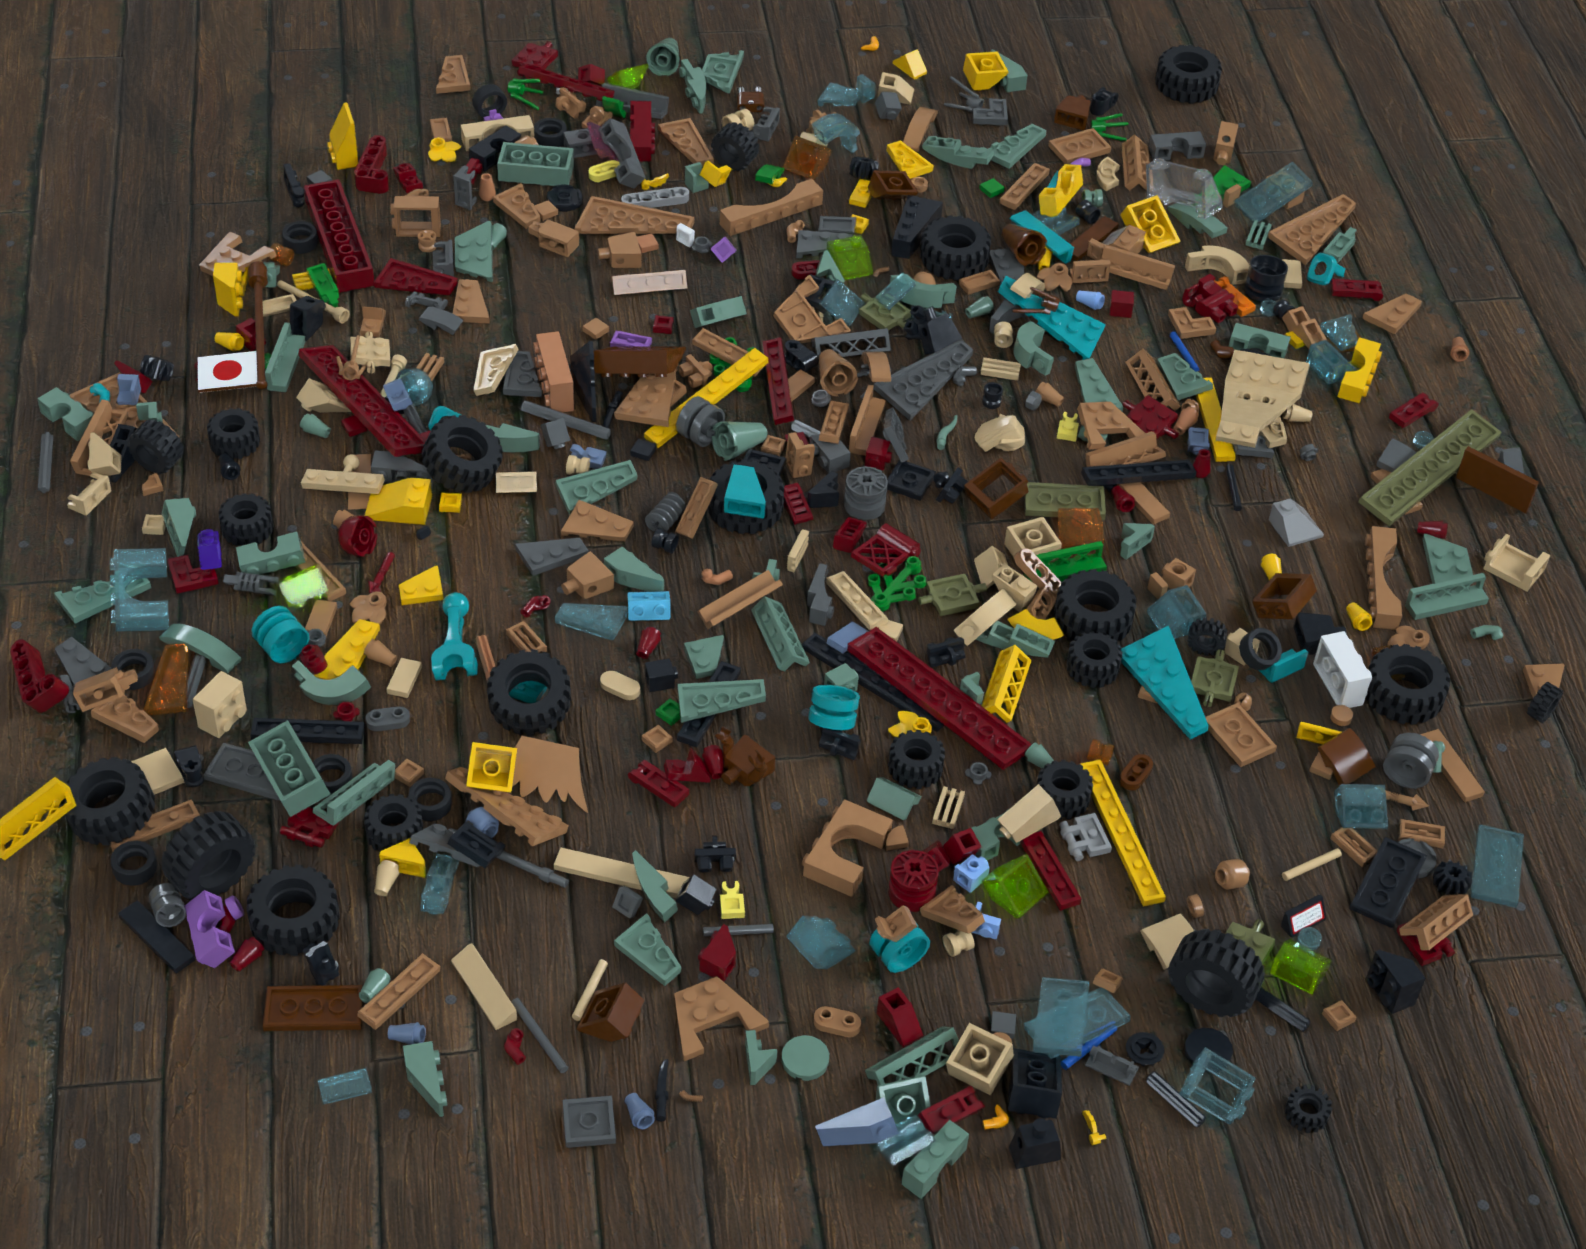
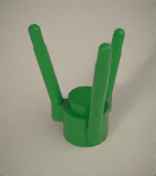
M513 78V80H510L507 88L508 93L511 94L510 97L516 98L536 110L540 109L535 104L519 96L520 94L523 95L525 91L543 94L544 91L528 88L522 84L539 83L540 79Z
M1122 113L1106 117H1096V120H1091V128H1094L1101 137L1126 141V138L1102 132L1106 131V127L1126 126L1129 123H1106L1105 120L1123 116Z

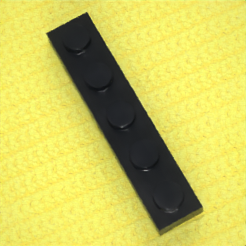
M721 661L709 682L736 681L741 674V668ZM716 714L686 721L677 734V741L697 748Z
M254 718L250 734L251 740L288 720L300 742L362 744L365 726L364 722Z

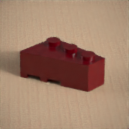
M630 101V139L639 161H651V154H655V122H651V101Z

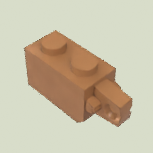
M547 219L544 223L534 221L528 227L529 233L538 237L540 247L565 257H569L579 246V231Z
M116 667L76 682L73 695L82 712L122 697L125 690L129 689V685L137 682L138 675L135 669L122 672L121 670L118 671Z

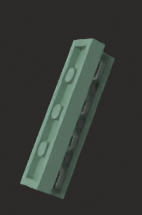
M284 322L265 371V378L268 384L267 390L287 392L300 358L298 356L299 349L303 348L306 342L305 336L292 335L291 325L287 322Z
M1484 573L1412 588L1409 591L1405 607L1413 619L1417 620L1485 605L1489 600L1482 589L1486 576Z
M764 596L751 611L778 669L785 672L794 662L807 666L810 661L782 603Z
M387 760L381 766L373 763L315 806L313 813L334 826L395 780V763Z
M942 1026L865 1070L868 1079L876 1080L878 1085L885 1084L883 1078L889 1074L897 1076L896 1081H900L902 1078L909 1079L922 1075L926 1076L944 1066L951 1055L942 1053L945 1043L951 1040L955 1048L959 1042L954 1027ZM928 1052L936 1054L934 1062L930 1066L923 1064L925 1055ZM909 1063L916 1065L914 1075L911 1077L903 1075L905 1067Z

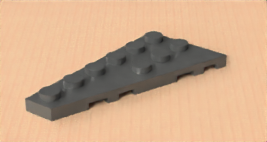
M959 340L891 374V382L874 383V390L911 421L953 377L957 370L973 356V349L964 341Z

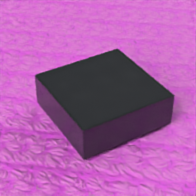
M638 438L630 451V456L649 461L656 450V444Z

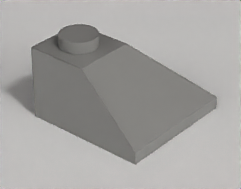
M1292 499L1273 503L1269 521L1288 547L1324 536L1307 511Z

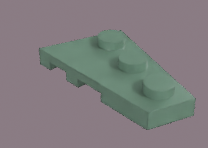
M647 913L614 940V946L664 986L681 973V965L670 948L663 942L661 934L657 928L655 929Z

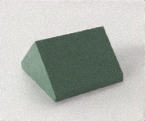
M925 1075L877 1086L876 1100L884 1097L898 1132L924 1126L917 1115L931 1107Z

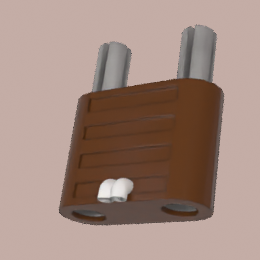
M740 87L737 94L738 111L745 108L750 112H762L765 105L761 87H759V92L758 87H756V92H744L743 87L741 92Z

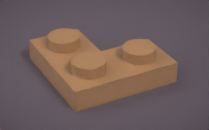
M1187 307L1169 309L1168 316L1180 339L1214 335L1216 333V327L1211 317L1192 319Z

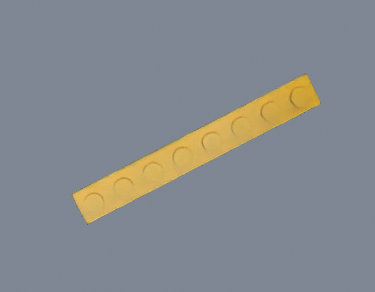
M756 348L752 349L674 409L669 417V427L654 425L644 433V438L649 442L655 443L656 448L661 447L678 433L676 430L677 419L682 408L689 400L700 396L709 401L710 404L715 405L768 364V357Z
M1101 759L1080 763L1083 766V770L1087 769L1090 772L1089 776H1092L1093 789L1091 796L1143 907L1164 902L1166 896Z

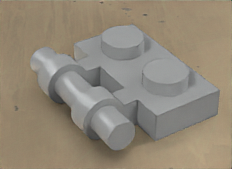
M1095 813L1074 817V825L1069 826L1067 821L1059 824L1060 834L1067 841L1068 851L1070 855L1074 856L1076 861H1081L1084 858L1082 851H1087L1089 857L1111 853L1112 846ZM1079 835L1082 841H1076L1074 836Z

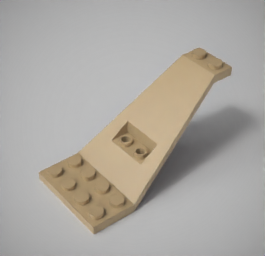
M1234 350L1225 379L1221 421L1216 434V441L1255 448L1260 431L1301 398L1309 370V363Z

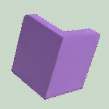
M726 236L711 248L722 263L737 251Z

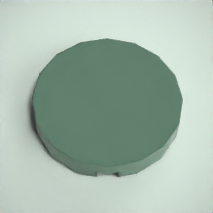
M801 1035L792 1038L785 1044L782 1049L781 1063L784 1070L791 1077H798L804 1081L817 1079L825 1073L829 1065L830 1053L827 1046L820 1039Z

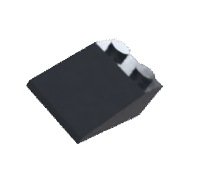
M1013 1048L1014 1056L1011 1062L1008 1111H1013L1017 1114L1037 1115L1045 1119H1057L1062 1096L1061 1056Z

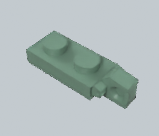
M1350 227L1345 234L1339 232L1324 249L1323 253L1333 256L1336 262L1339 263L1354 245L1357 230Z

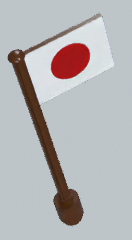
M253 262L248 268L249 285L254 288L256 351L198 357L199 393L248 387L265 389L268 385L265 378L262 290L268 284L267 267L262 262Z

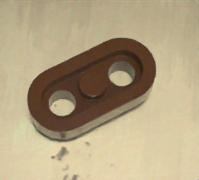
M1144 754L1135 755L1121 773V786L1127 790L1139 789L1152 772L1153 760Z

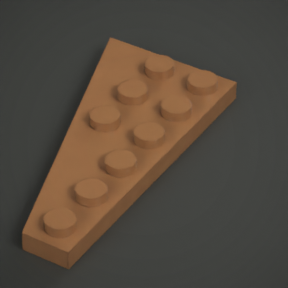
M678 365L673 373L667 374V377H655V374H649V377H640L614 412L615 419L669 427L670 409L673 402L674 383L676 381Z

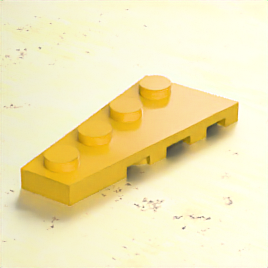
M359 619L325 654L324 657L328 663L327 668L314 676L323 680H331L341 676L352 665L359 670L366 657L364 650L372 639L375 640L380 631V625Z

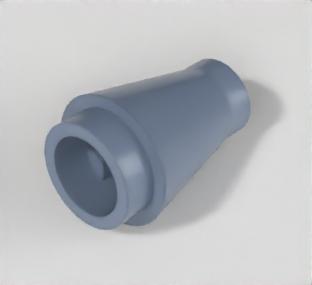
M418 1022L390 1025L388 1028L389 1040L399 1041L408 1045L425 1041V1026L420 1025Z
M637 1093L627 1095L625 1103L632 1124L638 1129L650 1127L655 1120L654 1111Z

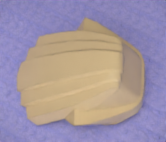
M1000 414L998 418L981 424L974 437L975 441L985 452L993 447L1003 451H1015L1025 443L1024 427L1014 415L1005 416Z

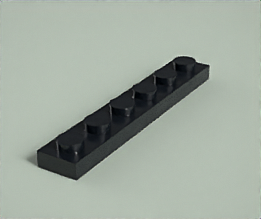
M1190 460L1082 467L1081 475L1088 486L1195 478L1197 473Z

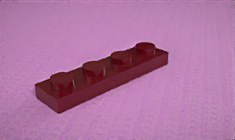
M1042 831L1035 832L1021 840L1022 847L1059 910L1080 905L1082 898Z

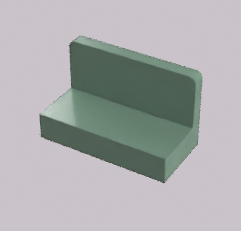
M877 777L867 802L902 820H906L912 806L919 804L922 796L884 777Z

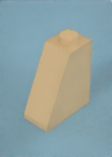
M1038 784L997 820L1001 825L999 830L1005 838L1009 839L1011 837L1018 843L1058 820L1061 814L1054 800Z

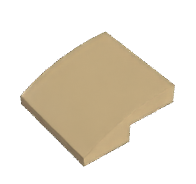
M1181 913L1140 930L1150 952L1155 951L1163 970L1168 969L1183 937L1194 931Z

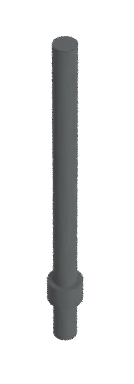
M449 828V829H448L449 831H451V832H453V833H455V832L457 831V830H455V829H453V828ZM505 851L496 857L539 876V879L546 883L552 882L563 888L568 885V879L555 874L553 870L547 867L541 868Z

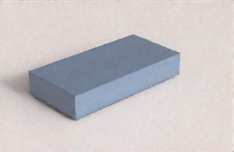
M852 621L829 636L827 644L839 652L845 653L848 649V643L865 634L868 630Z

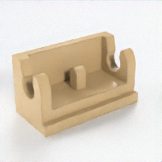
M93 472L90 476L97 480L92 479L90 484L78 496L69 495L67 498L72 500V502L67 504L68 508L87 516L111 492L108 476Z

